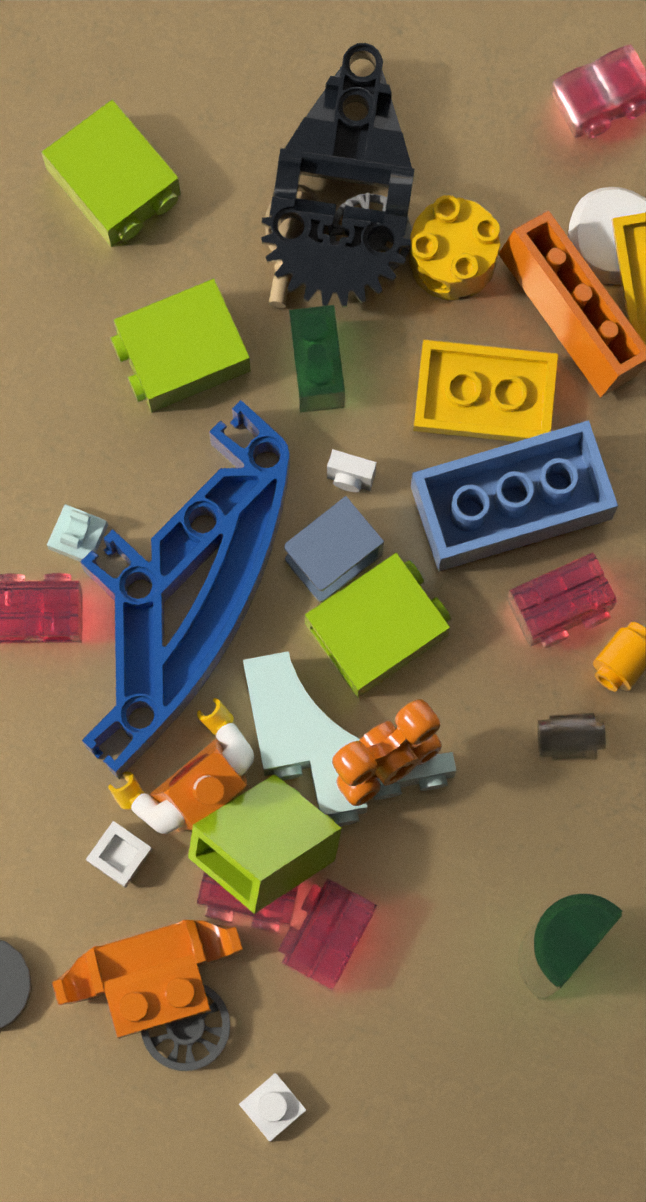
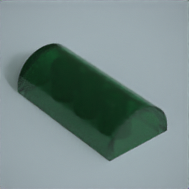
M573 894L553 903L528 929L519 947V970L528 989L539 1000H544L559 990L621 918L622 910L611 901L594 894Z

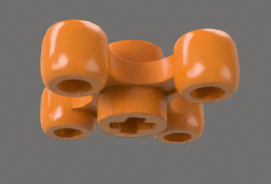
M422 699L410 702L395 716L397 728L391 721L381 723L367 732L359 741H353L345 745L333 756L332 764L339 774L336 780L337 786L350 804L360 806L377 795L381 788L378 779L385 786L393 784L409 774L417 765L428 762L439 753L442 744L436 732L440 728V721L427 702Z

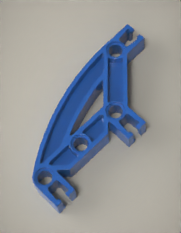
M242 400L232 408L233 420L230 424L236 429L243 424L255 438L251 440L246 448H242L225 435L224 430L227 428V425L222 421H219L209 431L211 445L236 468H220L151 538L152 560L150 562L146 561L113 529L104 537L106 548L103 551L109 557L117 552L129 565L121 572L118 578L111 577L98 566L96 559L99 555L93 550L80 561L84 572L115 601L116 706L82 739V742L99 759L103 755L99 746L117 730L122 729L132 741L116 760L109 755L103 760L118 779L123 776L122 773L128 771L180 716L212 674L234 639L250 608L272 552L286 496L290 453L284 439ZM263 452H272L279 458L278 463L270 468H262L254 460ZM203 515L210 516L216 521L214 528L206 533L196 532L191 527L193 521ZM219 547L216 558L197 598L167 646H165L164 602ZM144 580L152 585V589L146 597L136 599L127 594L128 588L133 582ZM138 708H148L154 713L153 721L146 728L138 729L129 724L131 713Z

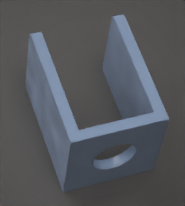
M345 496L285 543L284 547L288 553L285 557V562L317 601L324 602L383 555L384 541L347 496Z

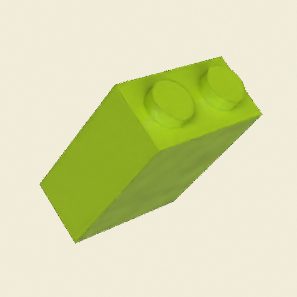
M113 99L42 151L45 167L110 246H113L119 240L125 242L133 238L142 229L143 222L155 213L162 215L169 211L178 201V196L181 195L177 175Z
M214 278L114 319L117 335L110 337L119 361L129 360L134 375L128 377L132 391L138 402L146 399L151 413L251 372L250 357Z
M397 553L305 614V625L357 698L441 642L449 634L450 626L447 622L451 620L447 609L437 597L429 599L420 586L424 583V579L411 560L404 563Z
M274 774L193 824L188 858L255 914L334 862L342 828L330 816L325 815L301 796L295 788L290 787Z

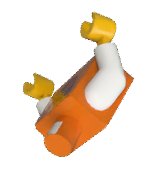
M217 698L212 699L216 704L212 714L205 716L201 710L197 711L198 719L211 733L216 735L217 739L150 794L144 793L134 775L128 771L122 773L128 782L125 786L114 788L113 785H108L109 790L122 809L132 808V811L156 832L168 834L174 830L178 832L192 830L193 824L224 806L247 786L246 771L254 761L253 750L233 723L234 717L231 712Z

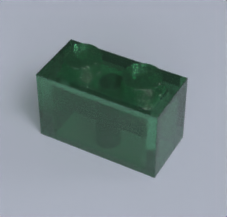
M334 305L289 310V328L300 413L344 408L345 387Z

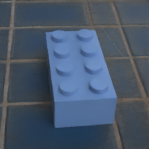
M589 420L412 473L411 490L438 572L612 520L618 508Z

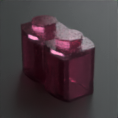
M632 44L613 50L593 63L575 68L552 82L551 96L574 138L587 135L588 138H594L607 131L612 125L611 121L624 116L627 119H634L646 112V70Z

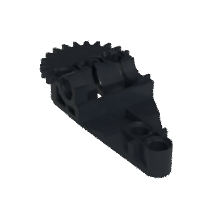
M357 43L345 52L342 66L335 76L329 77L325 84V90L307 116L303 118L284 149L280 148L270 217L262 218V225L271 228L272 232L261 237L262 244L277 247L265 256L267 263L282 261L283 263L274 273V276L280 279L291 274L293 277L287 288L291 293L301 285L306 286L304 301L309 302L317 291L321 292L322 307H328L333 294H337L342 308L347 307L348 296L351 292L355 294L360 303L366 302L364 289L366 286L370 287L378 295L382 293L383 290L378 277L381 276L390 281L396 279V275L388 265L389 263L404 265L406 259L399 254V250L403 247H410L411 240L404 236L415 168L411 166L404 136L392 102L391 88L386 83L382 70V56L378 49L368 43ZM358 59H366L373 64L375 69L370 75L360 77L351 71L350 66ZM359 102L367 108L368 114L359 121H353L345 116L343 110L348 104ZM305 175L389 188L386 210L379 211L345 206L342 234L349 237L341 238L339 245L330 244V236L324 233H331L333 230L336 204L297 198L300 176ZM288 218H295L303 223L304 231L295 239H288L282 236L278 230L280 224ZM375 232L388 233L393 240V246L386 252L374 251L368 244L369 237Z

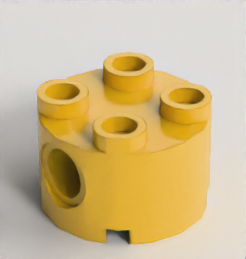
M443 195L437 198L433 204L428 205L415 219L410 234L409 264L417 284L431 296L447 301L459 300V297L471 294V297L481 292L492 279L500 250V226L497 220L477 202L460 197L455 198L451 195Z

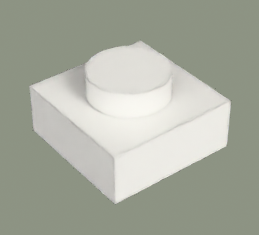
M332 449L327 465V478L334 480L333 484L336 487L349 492H359L360 488L370 491L376 474L377 462Z
M113 821L86 860L126 888L153 849Z
M276 1073L239 1104L269 1141H272L306 1111L304 1106Z

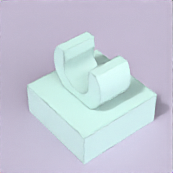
M65 504L47 543V547L49 550L80 562L90 551L97 552L108 527V522Z

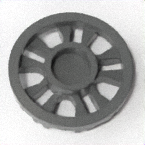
M204 985L206 996H209L214 1001L210 1005V1012L160 1026H166L168 1034L150 1038L149 1030L141 1032L146 1049L163 1066L178 1071L197 1070L212 1063L225 1048L230 1034L229 1013L221 997L210 987ZM220 1011L222 1027H208L205 1024L206 1017ZM204 1030L220 1037L217 1045L201 1038ZM171 1039L174 1042V1049L168 1058H165L155 1047L162 1041ZM195 1043H202L210 1054L199 1061H195L192 1047ZM179 1044L187 1046L185 1063L177 1062Z

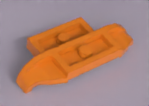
M182 920L169 926L109 944L95 946L79 957L73 966L61 977L53 981L52 984L58 1005L74 1004L106 995L117 1038L120 1039L210 1012V1006L198 967L225 959L241 952L243 949L236 927L222 926L200 920Z

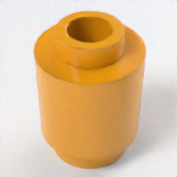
M630 622L626 628H619L593 661V666L597 670L595 677L604 687L613 692H617L618 689L629 691L645 672L646 628L636 622Z

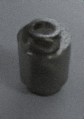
M594 712L549 715L547 720L537 721L540 757H551V761L597 759V750L606 748L604 721L596 722Z

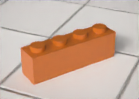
M548 210L515 228L498 255L600 398L634 379L646 365V345Z

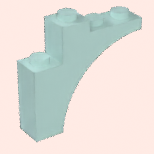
M289 651L243 660L264 776L275 774L281 780H289L302 776V769L310 768L318 809L325 815L330 816L339 826L359 822L358 815L367 813V802L360 806H353L346 800L337 786L336 780L339 774L333 767L332 758L342 747L360 739L333 722L315 704L297 677L290 660ZM453 752L437 754L428 762L417 765L409 774L393 784L385 786L378 779L381 788L377 795L374 796V799L380 800L399 796L402 794L401 787L419 784L421 791L447 786V779L454 778L457 771Z

